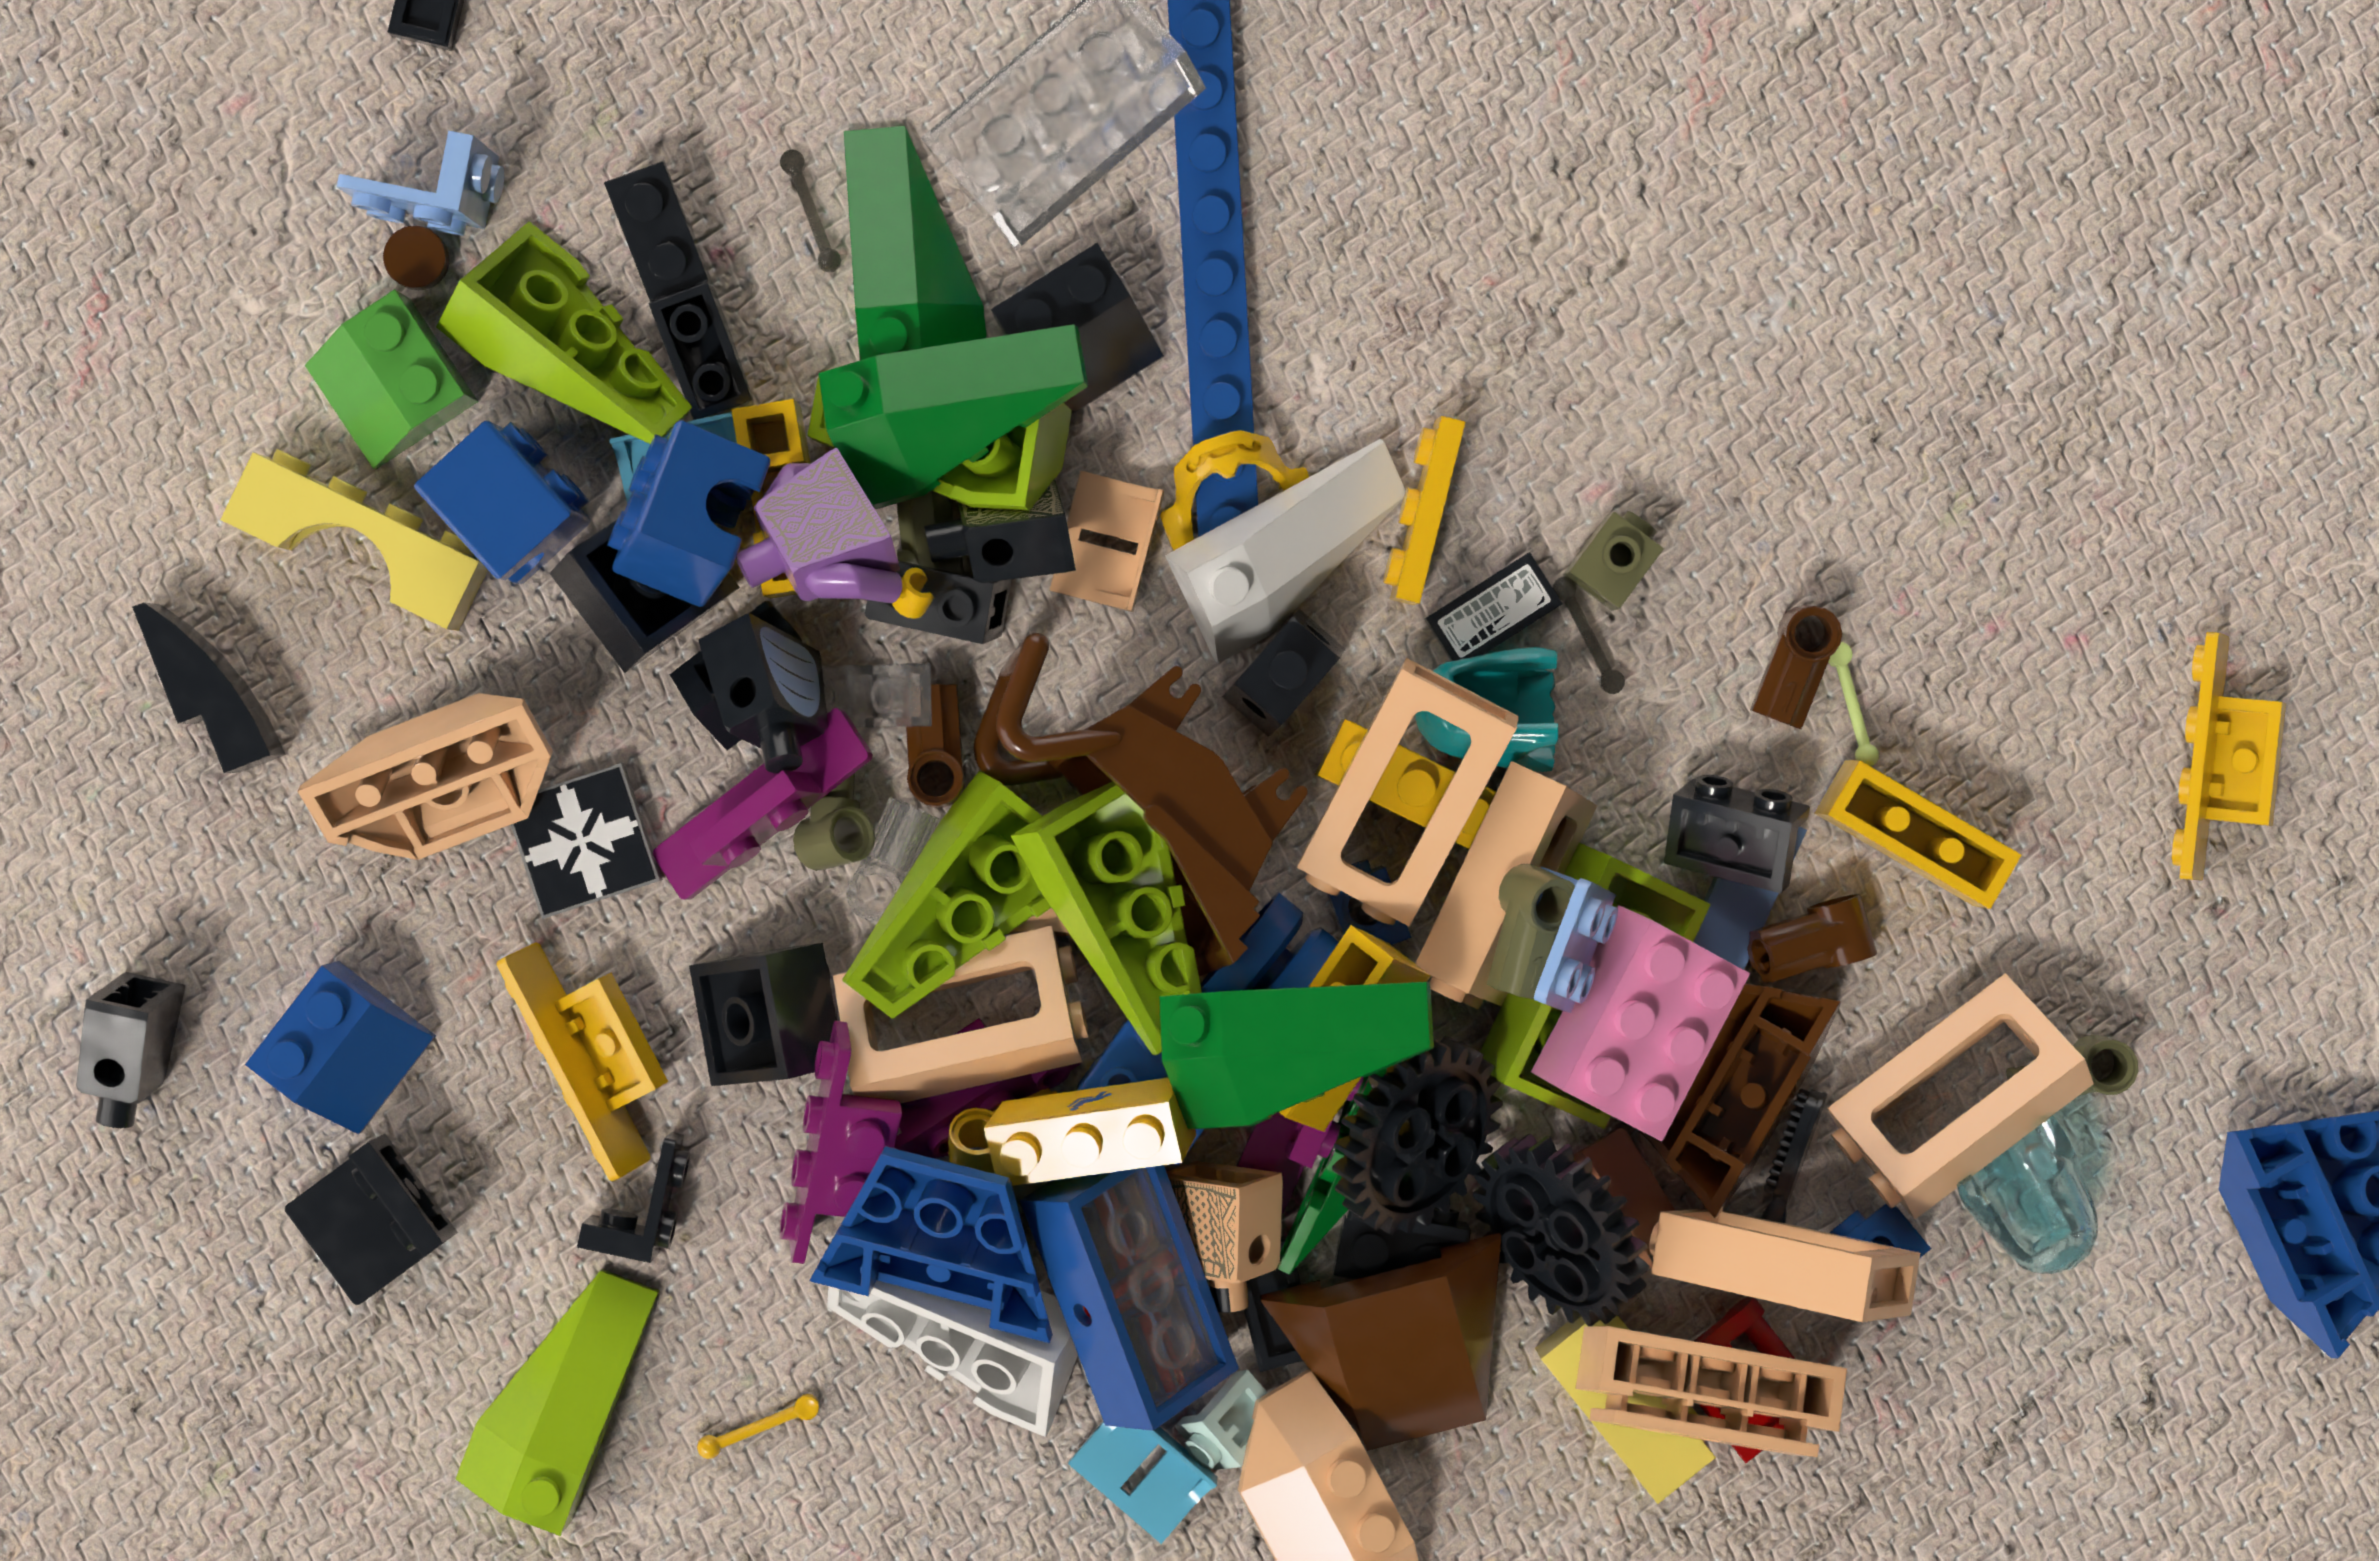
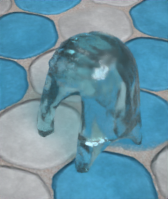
M2051 1116L1974 1176L1969 1175L1957 1184L1961 1201L1981 1227L2023 1269L2033 1273L2054 1274L2074 1269L2091 1254L2098 1236V1219L2095 1204L2077 1154L2054 1116Z

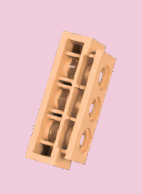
M1584 1326L1576 1389L1607 1394L1605 1409L1591 1408L1589 1421L1788 1455L1818 1457L1819 1444L1806 1442L1807 1429L1839 1432L1847 1368L1610 1326ZM1633 1393L1662 1397V1404L1667 1406L1666 1409L1631 1404L1628 1403V1396H1633ZM1693 1403L1720 1407V1414L1726 1416L1725 1419L1689 1414L1688 1407L1693 1406ZM1754 1413L1780 1418L1779 1424L1784 1425V1430L1747 1424L1748 1417H1753Z

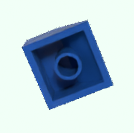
M336 961L321 965L245 1065L295 1104L352 1132L361 1134L435 1039L436 1035L343 963Z

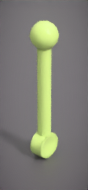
M1841 642L1836 652L1830 656L1828 663L1836 667L1858 744L1855 759L1872 767L1878 762L1879 751L1874 745L1870 744L1848 666L1853 656L1852 650L1847 643Z

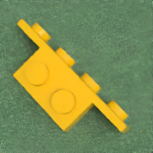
M2207 632L2205 645H2197L2193 655L2192 678L2194 682L2201 683L2198 707H2189L2185 726L2186 742L2194 743L2191 768L2184 767L2182 769L2179 781V803L2187 805L2185 829H2177L2175 831L2172 844V864L2180 866V879L2203 880L2210 820L2273 826L2286 703L2223 697L2230 638L2219 632Z
M535 942L498 960L497 967L504 979L506 989L519 1007L533 1034L536 1047L544 1055L562 1090L566 1104L572 1109L591 1145L593 1156L601 1164L607 1178L613 1182L650 1161V1153L624 1105L650 1093L669 1081L612 972L566 995L539 943Z

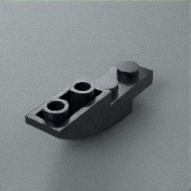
M663 160L605 181L604 185L650 301L648 304L684 397L692 407L690 412L693 420L702 419L753 400L709 271L689 218H686L665 161Z

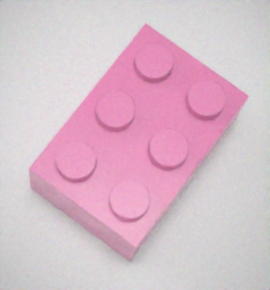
M1618 905V916L1612 934L1605 944L1598 943L1589 966L1595 968V977L1587 998L1582 1004L1575 1002L1571 1013L1562 1011L1531 1072L1564 1092L1663 1141L1750 973L1657 922Z

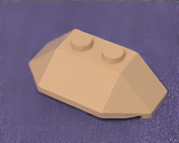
M477 693L367 736L300 785L297 792L328 843L343 846L350 843L374 852L419 860L527 819L553 750L524 699Z
M1309 1369L1305 1370L1255 1401L1252 1415L1254 1421L1246 1445L1238 1492L1275 1561H1419L1415 1543L1358 1435L1312 1371Z

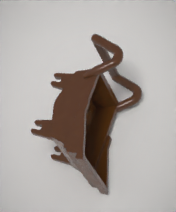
M1041 633L1028 635L1002 667L976 733L973 750L978 767L984 774L1001 782L1003 785H1020L1063 777L1081 796L1114 782L1144 811V821L1165 840L1170 850L1176 885L1182 886L1185 906L1180 907L1187 944L1194 949L1198 975L1202 976L1234 964L1248 949L1239 938L1260 916L1254 910L1260 901L1249 891L1273 844V840L1308 795L1307 788L1305 786H1298L1287 800L1279 799L1276 790L1278 786L1289 778V771L1286 768H1280L1257 786H1251L1242 793L1224 761L1214 751L1177 732L1176 730L1201 693L1200 685L1192 684L1180 698H1175L1170 694V686L1183 675V670L1179 666L1172 667L1129 705L1084 730L1042 736L1028 735L1023 730L1022 719L1049 651V641L1045 635ZM1001 742L1011 755L1020 760L1008 761L1002 758L998 751L999 743Z

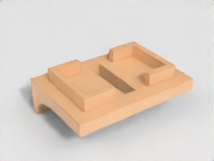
M1080 471L1067 521L1076 570L1053 574L1050 591L1134 612L1164 491ZM1084 529L1137 543L1136 554L1133 555L1079 541L1081 530Z

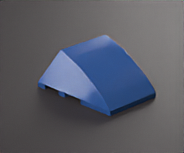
M2379 1110L2227 1132L2218 1189L2268 1299L2330 1358L2338 1359L2350 1345L2346 1339L2366 1316L2373 1317L2379 1310Z
M885 1146L809 1281L868 1297L876 1280L990 1309L989 1328L1050 1343L1053 1333L1026 1241L1012 1182L1009 1177Z

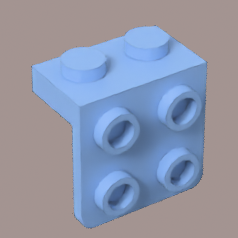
M448 130L436 193L339 174L336 187L352 197L351 206L367 210V216L394 223H404L405 213L411 214L414 219L427 222V227L430 229L464 236L466 226L485 229L490 202L497 203L502 194L504 167L498 165L499 156L474 135Z
M1541 866L1540 868L1572 882L1575 888L1537 985L1534 1000L1571 1013L1575 1002L1582 1004L1592 987L1595 968L1589 965L1598 942L1605 944L1614 929L1618 908L1612 906L1616 895L1582 878L1577 880ZM1543 892L1540 894L1537 904L1540 902Z

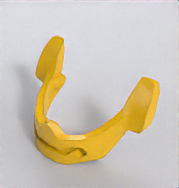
M1242 430L1222 434L1195 444L1174 467L1176 501L1172 507L1160 514L1172 550L1174 551L1194 540L1191 522L1194 495L1201 482L1211 474L1218 473L1228 479L1236 475L1240 465L1256 464L1269 471L1273 476V480L1277 482L1279 489L1285 491L1309 478L1307 469L1304 467L1290 469L1281 460L1269 437Z

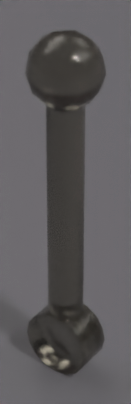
M787 150L780 158V166L784 173L792 177L820 252L817 258L818 266L824 272H834L841 266V255L838 251L831 248L803 174L806 166L805 159L799 151Z
M1563 576L1555 580L1552 588L1559 599L1565 602L1601 673L1599 677L1600 688L1609 694L1619 693L1625 685L1624 676L1621 672L1612 669L1575 597L1576 583L1569 577Z

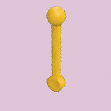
M803 1394L798 1397L794 1406L719 1437L713 1435L703 1436L697 1443V1451L701 1457L713 1459L719 1455L722 1448L797 1417L802 1420H811L818 1413L819 1401L811 1394Z

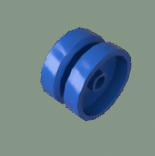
M1277 892L1258 912L1259 918L1239 938L1248 949L1234 964L1208 973L1200 983L1202 993L1309 987L1339 941L1321 927L1311 930L1289 951L1286 947L1302 925L1303 912L1281 893Z

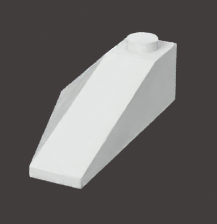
M1379 439L1165 555L1215 662L1220 663L1270 636L1403 500L1406 490L1383 440Z
M877 1280L869 1297L828 1286L827 1307L887 1347H899L903 1344L916 1352L928 1363L924 1371L939 1381H942L948 1373L977 1392L972 1402L986 1412L1046 1437L1052 1426L1078 1356L1055 1294L1050 1295L1041 1291L1053 1333L1050 1343L989 1328L990 1309Z

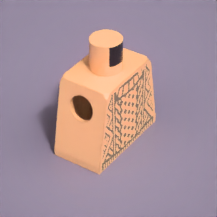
M1195 1161L1166 1171L1205 1278L1209 1280L1210 1291L1218 1312H1237L1248 1308L1247 1281L1276 1270L1280 1263L1282 1173ZM1176 1270V1272H1177L1179 1275H1184V1276H1186L1185 1273H1182V1272H1179V1271Z

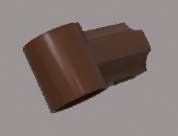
M1810 605L1793 607L1784 614L1779 622L1778 639L1750 707V710L1801 730L1830 656L1836 652L1842 638L1841 625L1836 616L1826 608ZM1813 615L1823 624L1824 637L1820 645L1815 649L1805 651L1799 647L1795 640V628L1803 618Z
M935 684L903 688L909 767L907 782L909 790L918 801L929 807L944 808L951 806L965 790L966 783L963 770L958 685ZM936 762L945 763L950 766L954 775V782L950 791L938 797L928 796L921 789L920 785L922 771L929 764Z
M1852 894L1820 902L1808 907L1807 914L1781 920L1780 922L1750 931L1747 951L1752 968L1759 973L1762 981L1775 982L1818 967L1834 968L1877 955L1861 894Z

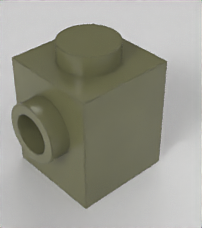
M1627 511L1623 517L1616 512H1612L1605 516L1562 575L1608 609L1614 611L1621 608L1664 548L1652 540L1657 531L1641 517L1631 511Z

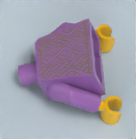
M837 448L827 452L813 463H789L785 465L763 498L756 503L754 510L765 540L737 553L736 561L751 588L785 573L799 598L804 601H811L817 598L864 599L892 603L895 610L907 618H920L926 613L934 599L932 593L921 592L927 582L926 574L922 569L916 567L907 570L902 579L896 573V571L900 570L891 535Z

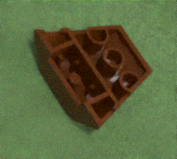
M1745 983L1663 1141L1640 1131L1715 1219L1755 1166L1813 1066L1841 1005V1001Z
M1500 1233L1469 1240V1243L1462 1242L1440 1248L1441 1258L1322 1288L1320 1280L1260 1295L1261 1302L1354 1429L1367 1451L1486 1420L1501 1245Z

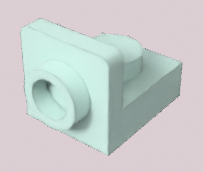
M1249 1370L1236 1371L1198 1415L1183 1416L1175 1425L1177 1431L1186 1440L1185 1448L1189 1455L1206 1468L1220 1470L1240 1468L1243 1465L1246 1445L1254 1421L1252 1415L1255 1401L1267 1394V1391Z

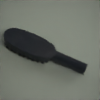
M1800 1089L1797 1093L1798 1098L1794 1101L1796 1107L1790 1111L1791 1117L1786 1121L1788 1127L1783 1131L1784 1137L1779 1141L1781 1146L1776 1150L1777 1156L1772 1161L1774 1166L1769 1170L1771 1175L1766 1179L1767 1184L1764 1186L1765 1192L1773 1194V1200L1763 1212L1762 1219L1786 1223L1788 1202L1794 1191L1826 1101L1827 1093L1824 1091L1821 1093L1813 1089L1811 1091Z

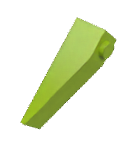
M601 1269L479 1418L455 1479L499 1513L561 1536L574 1518L660 1290Z

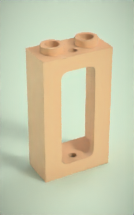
M1406 658L1302 853L1297 868L1307 873L1305 876L1307 882L1327 894L1337 896L1342 891L1363 902L1361 905L1362 910L1380 922L1394 925L1396 920L1410 927L1515 733L1519 716ZM1420 711H1428L1465 730L1471 737V745L1400 877L1394 882L1386 883L1347 863L1343 859L1342 849L1413 716Z
M1510 762L1415 963L1432 976L1429 982L1432 990L1478 1010L1483 1000L1502 1006L1508 992L1500 991L1487 985L1506 914L1501 908L1498 898L1500 884L1504 876L1512 868L1520 864H1533L1539 868L1542 866L1564 875L1597 808L1596 804L1559 782L1515 762Z
M1052 926L1005 936V941L990 951L987 949L981 951L956 969L955 975L930 992L933 993L1035 970L1041 1001V1009L1037 1015L885 1051H879L872 1012V1006L875 1005L842 981L846 973L833 975L840 1021L848 1023L852 1048L848 1074L850 1087L854 1095L898 1100L900 1103H905L1081 1063L1082 1056L1078 1040L1088 1038L1089 1032L1082 1002L1071 1003L1068 984L1078 982L1071 946L1059 947Z
M2005 973L1829 1106L1828 1110L1838 1127L1831 1134V1137L1853 1164L1863 1158L1875 1174L1869 1177L1868 1180L1891 1209L1901 1203L1916 1220L2091 1087L2094 1082L2085 1058ZM2004 1022L2034 1054L2036 1059L1910 1154L1899 1153L1878 1130L1873 1121Z
M1707 1209L1660 1212L1659 1222L1656 1223L1652 1230L1649 1244L1650 1253L1653 1257L1651 1274L1858 1322L1910 1316L1912 1313L1920 1260L1919 1252L1722 1210L1715 1219Z

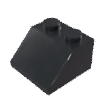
M1095 243L991 309L993 317L1004 335L1073 324L1079 329L1088 387L1064 402L1072 410L1071 415L1164 357L1132 297L1098 243Z
M615 520L569 551L549 574L623 672L626 673L673 640L740 587L728 572L704 606L698 607L615 573L612 565L618 550L607 546L617 521Z
M823 943L786 947L689 965L711 1086L785 1080L815 1072L818 1045L820 1041L830 1042L834 1021H837L830 985V970L826 963Z

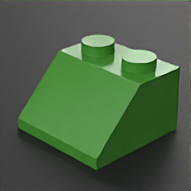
M395 289L341 324L305 364V367L375 470L479 402L412 300Z

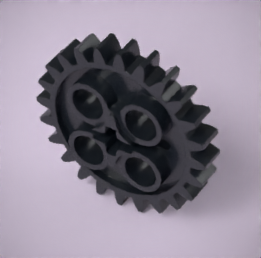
M1444 1036L1441 1041L1433 1038L1434 1048L1388 1067L1387 1073L1383 1077L1376 1073L1370 1075L1369 1082L1372 1089L1369 1094L1356 1093L1353 1097L1355 1103L1360 1107L1357 1114L1343 1117L1341 1121L1342 1124L1350 1129L1349 1136L1341 1138L1334 1144L1336 1149L1345 1154L1344 1157L1332 1166V1171L1342 1177L1334 1188L1336 1192L1345 1197L1342 1205L1354 1213L1356 1218L1375 1230L1380 1228L1386 1233L1393 1235L1396 1229L1400 1228L1408 1234L1412 1232L1416 1220L1425 1226H1429L1432 1221L1434 1208L1447 1214L1450 1211V1196L1454 1192L1465 1196L1467 1188L1464 1180L1468 1174L1476 1176V1174L1482 1171L1476 1163L1479 1155L1491 1153L1493 1147L1485 1142L1487 1135L1498 1130L1501 1124L1490 1117L1503 1106V1101L1493 1095L1501 1085V1082L1491 1075L1495 1066L1483 1059L1484 1054L1462 1041L1457 1042L1449 1036Z
M1527 1134L1520 1140L1513 1137L1481 1162L1484 1168L1474 1177L1481 1187L1473 1192V1197L1484 1207L1475 1213L1476 1218L1490 1225L1491 1230L1483 1235V1237L1500 1233L1501 1252L1499 1263H1509L1513 1272L1510 1280L1513 1284L1524 1280L1529 1285L1528 1297L1531 1301H1534L1541 1295L1545 1298L1548 1313L1553 1315L1562 1308L1569 1323L1573 1324L1582 1317L1587 1326H1593L1599 1320L1604 1324H1608L1612 1319L1621 1315L1638 1301L1637 1294L1647 1286L1641 1276L1650 1269V1265L1638 1255L1647 1249V1243L1632 1236L1631 1231L1638 1227L1640 1223L1635 1218L1624 1216L1621 1208L1625 1206L1628 1200L1625 1196L1612 1197L1608 1191L1611 1178L1606 1175L1597 1179L1592 1174V1160L1589 1157L1581 1163H1577L1574 1159L1571 1145L1566 1144L1557 1151L1550 1136H1545L1537 1142L1532 1134Z

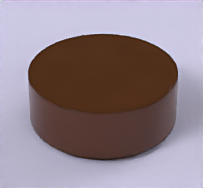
M407 226L397 230L388 239L383 252L384 266L389 276L400 285L411 290H427L436 286L445 277L449 268L450 258L446 244L434 232L421 226Z

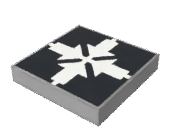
M624 763L538 790L529 817L511 824L542 919L663 880L657 861L653 856V849Z

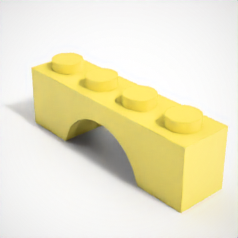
M276 449L272 459L252 452L220 519L221 521L275 547L291 551L306 538L319 531L335 527L353 528L368 537L383 555L390 575L391 603L445 629L460 630L488 570L456 534L445 530L441 540L419 530L424 519L391 503L388 504L385 513L363 503L368 492L335 476L332 477L327 486L307 476L311 467L309 463L284 451Z

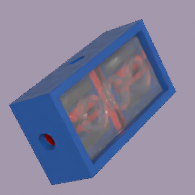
M1164 1165L1051 1180L1020 1200L1105 1426L1154 1431L1239 1369Z

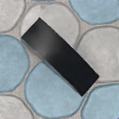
M143 602L132 607L177 724H196L204 721L223 773H241L286 755L268 716L247 683L211 643L191 625L163 605Z

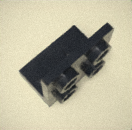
M386 1134L367 1142L348 1156L349 1159L285 1206L286 1214L355 1305H360L458 1233Z

